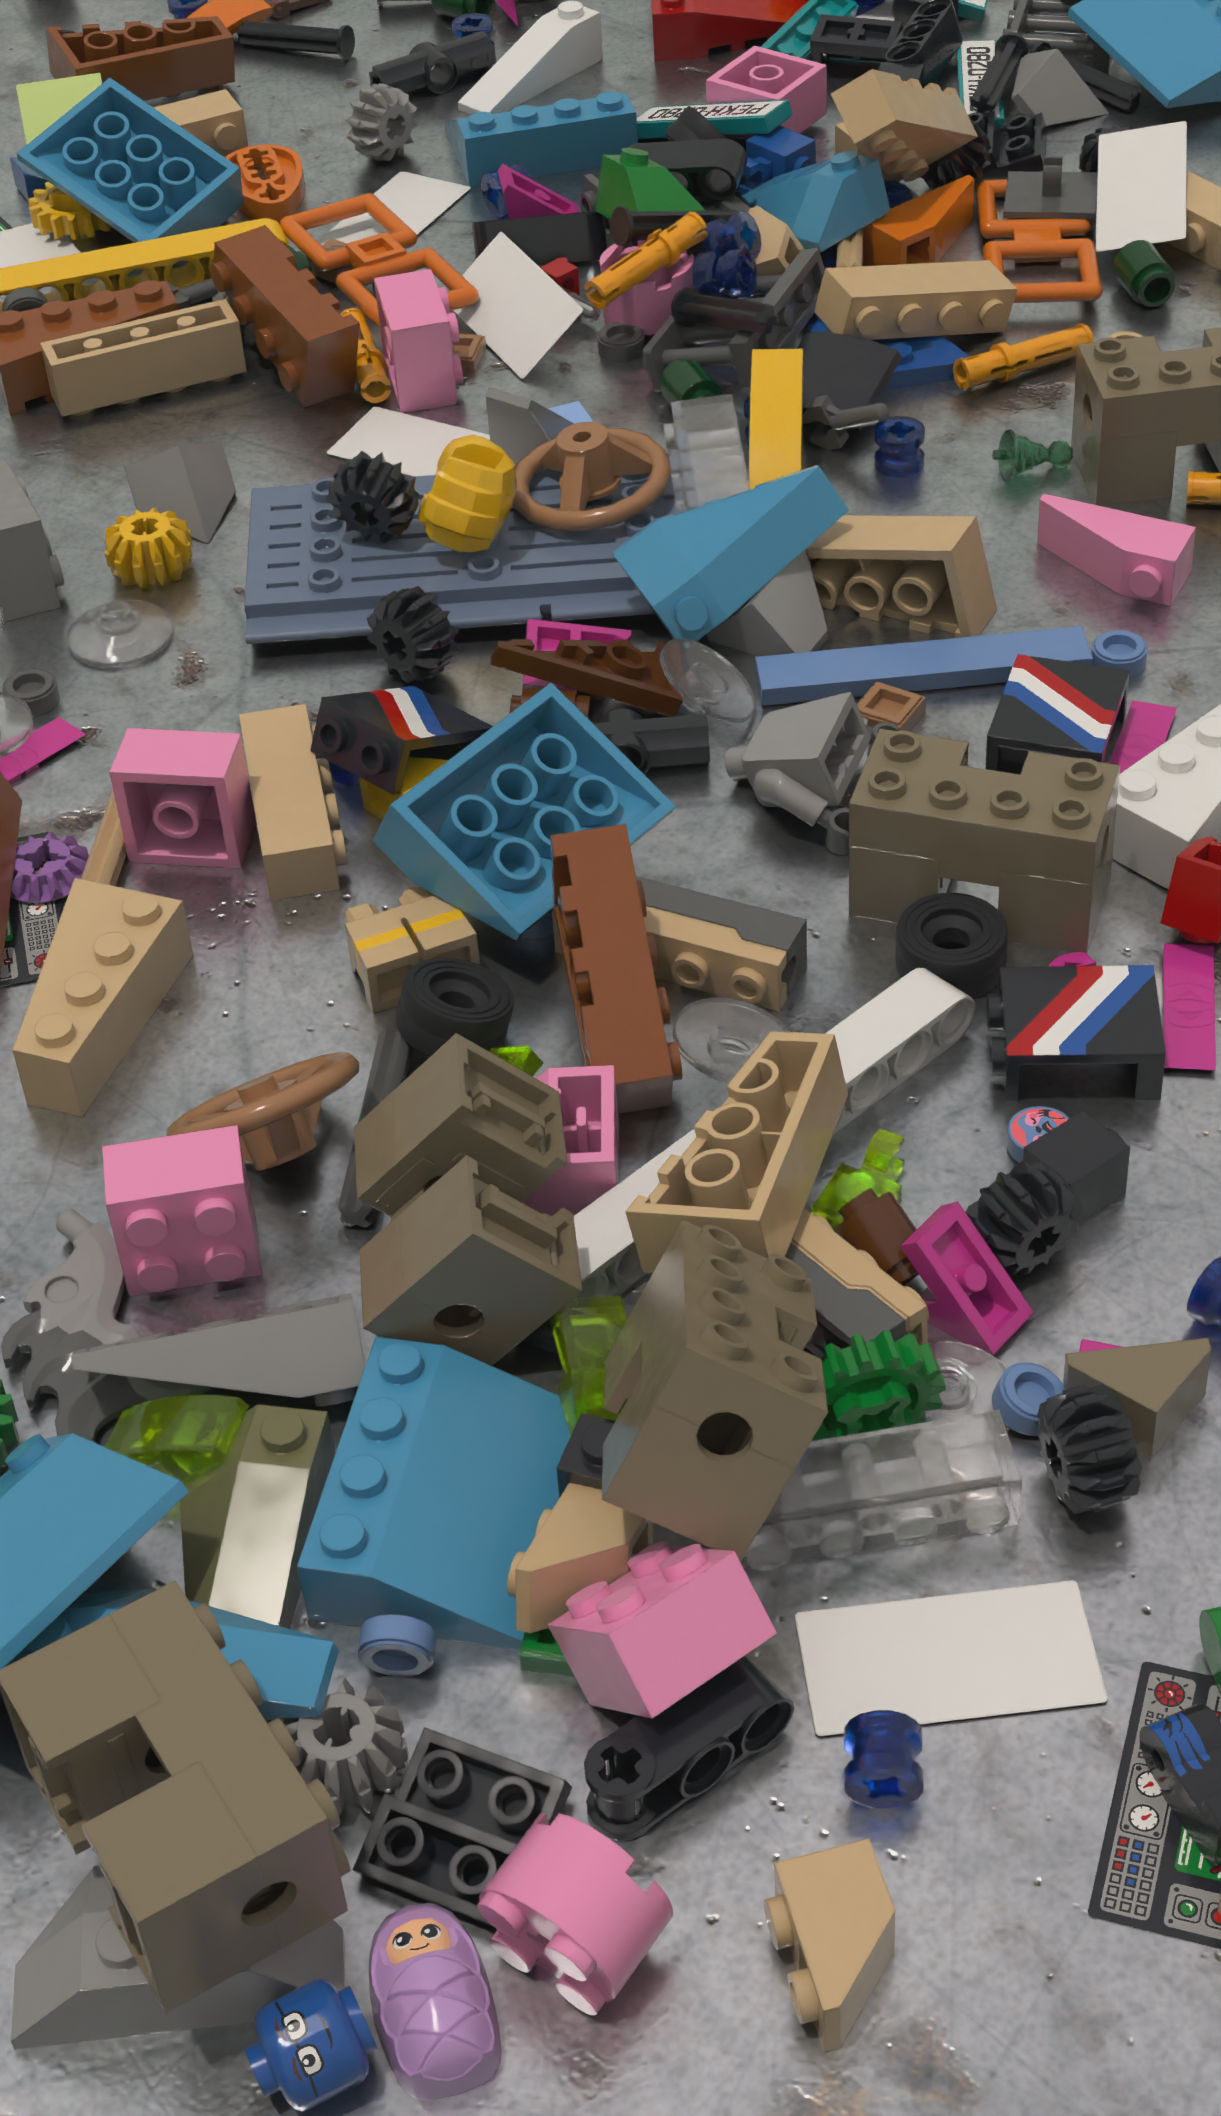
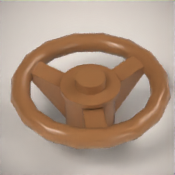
M580 422L564 428L556 438L535 447L518 462L516 466L517 489L512 505L529 522L555 531H590L614 526L645 512L665 491L672 468L665 449L648 435L625 428H605L603 425L595 422ZM543 468L562 472L559 480L561 491L560 509L542 505L531 497L529 485L533 476ZM650 473L647 482L632 495L611 505L585 510L588 501L603 498L614 492L621 483L622 475Z
M336 1052L307 1059L265 1074L226 1091L186 1112L166 1129V1136L238 1125L244 1159L253 1163L256 1170H265L278 1166L316 1147L314 1132L322 1100L343 1088L359 1073V1061L348 1052Z

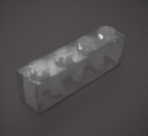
M732 394L671 402L673 422L663 424L677 514L703 506L705 502L720 497L724 499L751 490Z
M1000 1411L811 1441L743 1559L740 1561L744 1570L769 1571L779 1568L784 1564L825 1557L845 1558L860 1551L895 1545L916 1546L931 1539L972 1532L986 1534L997 1531L1002 1527L1019 1525L1022 1476Z

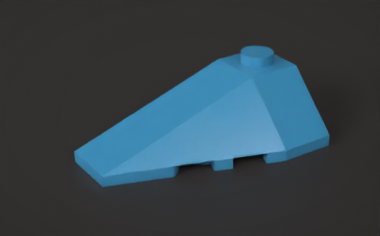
M856 151L841 152L831 159L776 176L741 196L743 202L748 207L759 206L786 223L804 248H819L820 252L890 212L879 159L858 155Z
M815 465L756 485L754 489L724 499L720 497L705 502L703 506L676 515L672 513L655 519L611 553L671 637L683 650H686L729 618L846 514L849 509L821 468Z
M140 1589L82 1593L11 1660L9 1665L155 1590ZM188 1600L193 1608L201 1604ZM208 1606L225 1640L226 1646L220 1649L229 1665L241 1659L257 1684L263 1702L257 1708L264 1719L320 1717L339 1652L333 1641Z

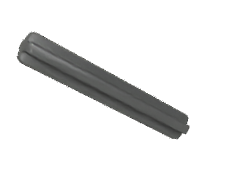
M386 1028L378 1036L358 1122L407 1079L413 1047L404 1040L399 1031ZM353 1142L338 1208L341 1212L340 1220L348 1227L357 1224L366 1228L375 1221L377 1209L357 1199L355 1143Z

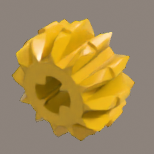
M153 507L148 512H140L135 509L134 515L116 517V524L106 528V550L104 552L107 566L110 567L112 576L120 578L122 585L130 586L138 583L141 589H145L151 584L163 587L164 582L167 580H180L182 572L192 567L191 558L193 552L191 546H193L191 532L187 529L186 521L177 518L175 511L159 513L156 507Z

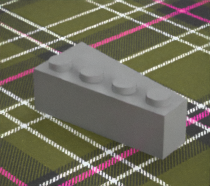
M6 459L0 460V623L61 608L56 587L65 585L59 560L56 554L52 555L46 530L42 526L33 501L30 502L24 480L22 476L16 477Z

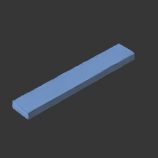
M1076 626L755 657V672L761 703L767 706L809 702L851 692L853 697H862L875 682L909 692L1007 683L1017 654L1093 665V657L1083 627Z

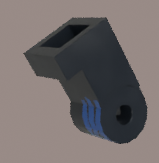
M1199 1703L1142 1727L1139 1732V1739L1143 1757L1151 1774L1162 1789V1796L1211 1868L1216 1869L1221 1866V1721L1208 1706Z

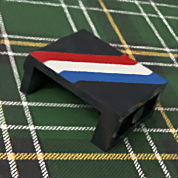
M1017 654L987 734L985 769L1021 775L1029 751L1076 759L1088 758L1105 763L1106 747L1115 721L1124 723L1126 717L1129 670Z
M414 686L328 696L321 698L310 751L395 795L401 793L410 752L420 758L450 760L493 726Z
M1154 965L1000 967L999 993H987V1030L999 1031V1037H991L990 1070L991 1076H1003L1005 1102H1018L1020 1065L1130 1063L1134 1099L1161 1100L1166 1052Z

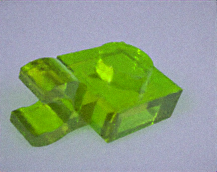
M880 1128L868 1145L861 1168L857 1169L841 1163L811 1207V1214L821 1215L835 1232V1228L844 1221L838 1210L870 1188L874 1190L878 1197L887 1192H892L896 1200L901 1204L902 1185L895 1183V1181L899 1177L905 1161L896 1157V1154L904 1144V1137Z

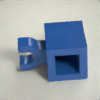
M780 125L769 134H757L746 140L747 164L743 173L747 174V181L738 185V193L744 195L776 176L816 164L815 140Z

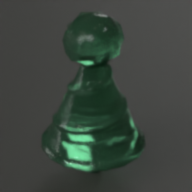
M1008 429L1002 434L999 448L993 451L992 457L993 460H998L1000 473L1008 481L1044 462H1049L1058 469L1067 467L1073 458V448L1062 440L1054 441L1050 444L1049 448H1045L1044 445L1031 441L1025 436L1016 434L1012 429Z

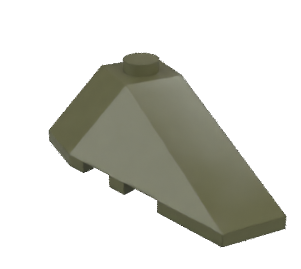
M256 1405L198 1443L184 1485L189 1493L180 1500L185 1596L188 1600L201 1604L205 1603L211 1607L290 1629L302 1589L297 1565L335 1456L328 1412Z

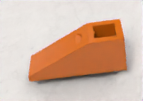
M970 175L964 176L890 209L889 213L865 226L863 232V262L869 266L938 263L973 220L974 178Z

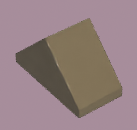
M1208 1338L1066 1353L1063 1385L1065 1389L1080 1385L1089 1387L1099 1384L1107 1387L1112 1394H1115L1121 1400L1125 1416L1131 1419V1430L1135 1440L1139 1443L1136 1447L1137 1451L1152 1458L1205 1396L1211 1356L1210 1342Z

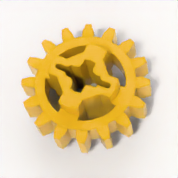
M50 182L45 183L46 190L35 189L33 191L34 197L28 199L33 227L39 228L42 235L53 232L54 239L70 235L72 240H76L78 237L80 239L96 236L95 231L99 229L107 232L111 230L109 224Z

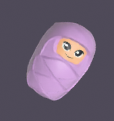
M433 1903L408 1905L386 1916L373 1936L369 1953V1990L377 2032L398 2083L409 2095L416 2099L427 2101L457 2095L485 2084L495 2075L500 2065L502 2051L498 2018L488 1976L472 1938L464 1925L452 1912Z

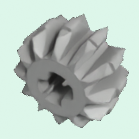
M382 83L373 84L371 88L360 89L359 101L349 102L353 113L345 121L352 128L346 138L355 144V150L361 155L378 161H391L392 157L404 155V144L414 143L410 134L413 128L419 126L412 119L417 107L409 102V95L405 94L402 90Z
M344 1678L336 1693L326 1695L320 1717L285 1718L286 1728L297 1747L301 1759V1764L295 1766L306 1784L315 1779L321 1781L329 1793L339 1816L346 1804L354 1802L369 1814L373 1804L372 1792L395 1794V1788L398 1783L396 1771L406 1768V1761L409 1755L406 1739L402 1737L404 1725L402 1716L396 1710L395 1705H385L383 1695L378 1692L375 1685L355 1696L354 1687Z

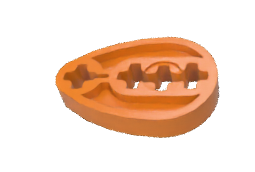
M263 144L238 149L225 157L240 168L244 205L238 209L240 212L253 219L270 218L280 223L282 218L295 214L300 208L305 196V181L302 162L296 151L285 146ZM257 168H261L264 171L265 180L259 177Z

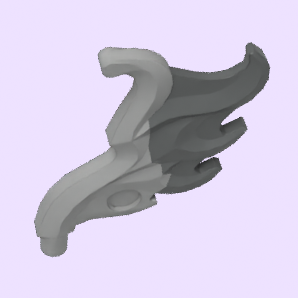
M73 1209L62 1213L56 1222V1229L73 1243L74 1251L65 1262L39 1278L28 1291L23 1303L25 1310L30 1314L25 1315L10 1327L4 1335L1 1349L5 1368L14 1365L19 1353H31V1362L26 1368L22 1384L25 1401L30 1410L35 1408L41 1394H54L59 1401V1409L55 1419L57 1436L74 1433L96 1443L95 1439L100 1429L119 1416L147 1406L156 1409L180 1407L208 1392L211 1387L73 1370L70 1355L76 1350L137 1338L140 1335L133 1324H123L115 1320L126 1283L114 1238L101 1222L91 1224Z

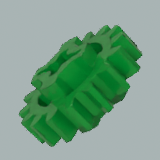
M883 1330L876 1338H872L869 1342H865L863 1336L859 1333L852 1336L849 1347L840 1349L831 1343L824 1346L825 1354L821 1360L828 1413L812 1441H814L816 1450L821 1453L838 1444L841 1455H849L854 1449L860 1448L865 1443L871 1452L878 1450L881 1439L890 1437L900 1442L905 1439V1433L912 1426L924 1427L928 1424L924 1411L940 1409L943 1403L939 1393L946 1390L943 1375L929 1343L919 1346L915 1335L911 1333L894 1342L890 1330Z

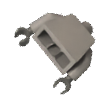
M842 693L769 712L763 716L748 745L731 747L727 750L725 767L731 780L748 779L759 803L765 807H780L812 827L816 823L827 829L826 847L834 854L846 856L849 855V808H840L832 812L826 807L839 805L869 744L868 758L879 729L899 731V728L895 724L888 722L878 723L873 728L868 726V719L861 716L852 693Z

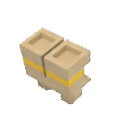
M418 886L405 890L403 895L398 898L399 906L379 912L376 906L368 902L347 909L345 929L353 972H358L364 984L366 1000L373 1014L398 1006L404 978L408 971L419 962L433 958H456L480 965L477 933L459 908Z

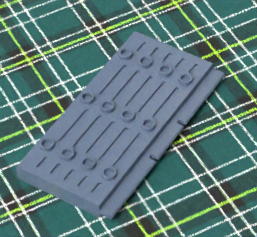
M710 454L668 457L672 472L663 495L645 512L618 525L590 531H555L529 522L512 505L504 524L488 550L472 553L458 552L431 540L425 532L426 527L418 520L421 500L424 494H428L432 490L436 475L413 476L416 477L414 490L420 494L419 506L408 529L403 531L401 536L394 535L386 543L381 542L375 536H372L365 542L360 532L356 530L346 532V522L344 520L331 517L333 505L326 499L329 494L328 489L334 478H322L313 484L252 488L244 601L246 644L369 635L373 630L368 625L367 618L374 612L375 605L393 591L398 592L402 589H411L419 586L426 596L437 595L439 607L443 611H450L447 618L449 623L457 629L527 624L528 619L542 620L552 618V621L655 614L611 552L653 520L672 513L676 515L703 506L705 502L716 499ZM547 468L541 469L533 476L529 485L531 497L542 505L560 509L561 491L559 480L562 472ZM650 473L622 475L621 483L614 492L603 498L588 501L585 510L611 505L632 495L647 482Z

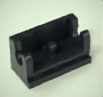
M821 14L810 40L813 61L824 64V60L829 61V58L832 57L886 62L885 54L902 31V22Z

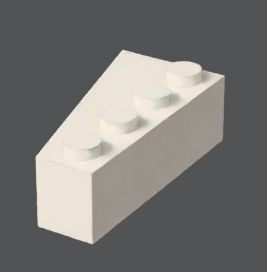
M1221 704L1119 774L1112 859L1166 889H1169L1177 855L1201 838L1211 836L1217 839L1218 843H1221Z

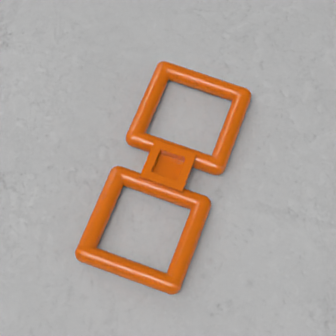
M1007 179L982 180L977 184L976 198L981 235L986 239H1012L1010 241H989L983 247V259L990 260L1003 275V260L1026 263L1060 262L1061 258H1078L1081 282L1013 284L1017 288L1013 303L1096 301L1101 297L1102 285L1093 241L1088 238L1061 239V237L1087 235L1091 230L1090 219L998 220L995 198H1005Z
M367 193L286 216L279 223L286 237L321 271L329 272L349 265L355 268L342 272L337 276V287L379 328L377 300L364 287L365 285L375 283L374 278L427 268L431 269L433 275L451 290L447 292L450 311L472 305L479 298L478 290L434 249L423 248L407 253L405 249L413 247L417 242L416 233L374 194ZM368 213L387 232L346 243L345 247L328 252L306 230Z

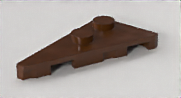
M512 639L507 642L498 641L491 655L492 666L579 690L582 694L591 696L592 699L601 700L607 698L631 705L635 710L644 714L652 715L658 713L674 717L677 715L683 702L675 643L670 641H659L654 652H641L629 640H614L608 643L598 640H560L556 651H533L535 645L531 639Z

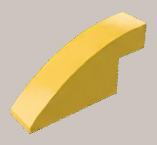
M752 349L749 490L754 489L756 485L803 470V349Z

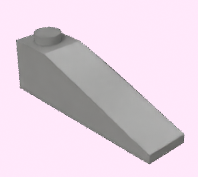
M351 1293L264 1310L261 1314L256 1315L257 1318L245 1321L242 1318L222 1319L187 1328L188 1332L174 1334L173 1331L156 1333L76 1350L70 1355L73 1370L296 1398L313 1395L315 1406H326L354 1400L356 1395L355 1387L359 1386L366 1365Z

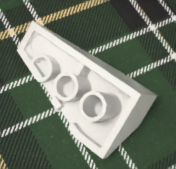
M566 1L560 3L555 10L541 16L458 101V110L470 115L476 112H489L492 114L507 112L603 60L600 12L584 7L578 1Z

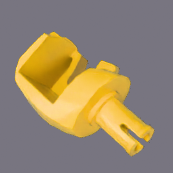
M471 434L453 439L444 448L437 462L436 477L432 490L428 494L423 495L418 510V520L426 527L425 532L428 537L458 552L472 553L488 550L512 507L517 489L514 461L499 445L485 437Z

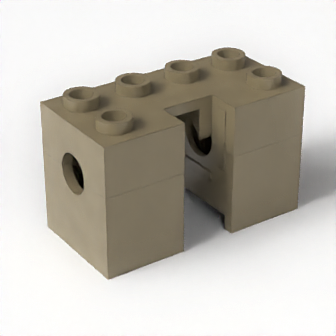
M1221 328L1204 329L1203 347L1162 352L1154 336L1128 339L1108 337L1099 339L1095 343L1077 345L1071 453L1095 505L1107 506L1172 498L1176 447L1205 443L1221 473Z
M879 729L849 802V915L898 923L900 916L907 907L924 897L946 893L950 881L953 879L999 887L998 911L1006 922L1008 942L1069 953L1085 952L1088 954L1111 878L1120 765L1097 762L1088 758L1076 759L1029 751L1021 775L968 767L969 742L919 735L905 730Z
M456 1033L354 1126L357 1199L391 1218V1222L359 1249L363 1329L375 1334L377 1337L445 1345L492 1366L581 1293L582 1283L573 1213L562 1208L556 1214L550 1216L546 1213L542 1214L522 1203L567 1164L559 1091Z
M682 1219L605 1359L604 1409L617 1415L625 1400H628L603 1443L601 1500L712 1549L735 1551L740 1561L743 1559L828 1413L822 1360L803 1351L817 1327L812 1279L807 1277L806 1272L798 1264L781 1255L771 1254L766 1258L742 1247L738 1238L721 1227L706 1224L701 1228Z
M176 1580L0 1669V1690L26 1767L75 1854L77 1855L92 1847L100 1859L101 1863L99 1865L108 1882L115 1904L108 1908L110 1916L165 2014L347 1912L348 1908L341 1877L351 1871L347 1856L338 1838L332 1831L340 1826L341 1822L337 1809L326 1788L319 1779H315L308 1784L305 1783L295 1767L301 1764V1759L286 1726L279 1718L269 1723L265 1721L257 1708L263 1704L262 1697L249 1669L241 1659L229 1665L220 1650L226 1646L225 1640L211 1610L205 1603L193 1608Z

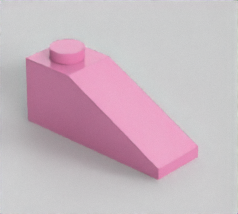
M1048 494L1041 496L1039 501L1037 544L1119 595L1172 606L1192 572L1196 527Z

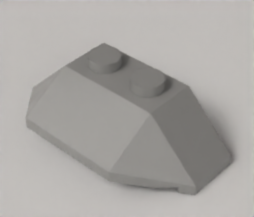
M94 1866L15 1965L11 2043L14 2050L255 2022V2015L263 2005L314 1979H326L334 1984L338 1991L346 1988L343 1928L334 1920H331L165 2014L110 1916L108 1908L115 1905L111 1891L100 1866Z

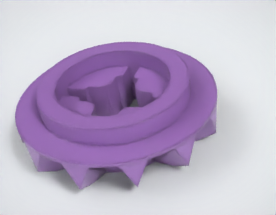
M50 832L44 838L35 839L28 835L27 843L17 845L11 898L26 903H45L68 896L74 878L81 879L89 857L87 847L79 846L74 836L58 839L53 832ZM46 859H51V861L44 864L43 868L39 869L38 874L35 873L34 868H39L42 862H45Z

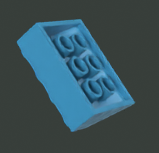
M1082 0L1069 8L1067 16L1166 108L1221 101V0Z
M108 78L16 153L17 159L134 243L219 227L244 205L241 173L237 165L111 78Z
M604 92L599 94L597 98L585 100L565 98L556 101L553 105L540 107L520 105L508 112L495 114L476 112L468 118L445 121V130L467 184L471 188L500 183L498 170L502 164L528 178L542 177L601 167L602 155H621L623 148H628L630 145L638 143L636 111L627 93Z
M550 683L390 804L372 841L414 884L517 940L554 910L552 898L551 835L626 824L630 846H632L671 814L676 806L560 690Z
M375 1337L297 1565L308 1620L361 1627L366 1620L375 1616L388 1614L404 1615L429 1624L435 1630L437 1639L521 1650L525 1632L516 1630V1598L509 1596L507 1592L509 1569L517 1552H526L535 1538L537 1524L542 1512L547 1508L553 1509L559 1500L556 1468L581 1413L588 1414V1408L445 1345Z
M74 1433L50 1438H43L41 1434H37L23 1442L8 1455L5 1463L10 1469L0 1477V1669L13 1660L189 1493L181 1480Z

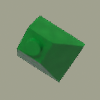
M623 148L621 155H602L595 211L611 219L614 209L618 206H625L630 211H706L664 166L649 159L647 151Z

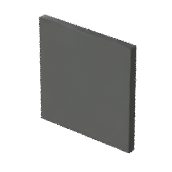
M1044 156L1043 172L1008 171L1003 218L1096 219L1098 172H1062L1063 157Z

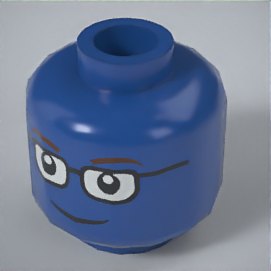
M319 1978L286 1993L258 2009L255 2015L254 2026L259 2042L244 2049L265 2098L281 2090L291 2107L295 2110L307 2111L364 2081L369 2072L367 2055L378 2050V2047L351 1987L348 1986L338 1991L330 1981Z

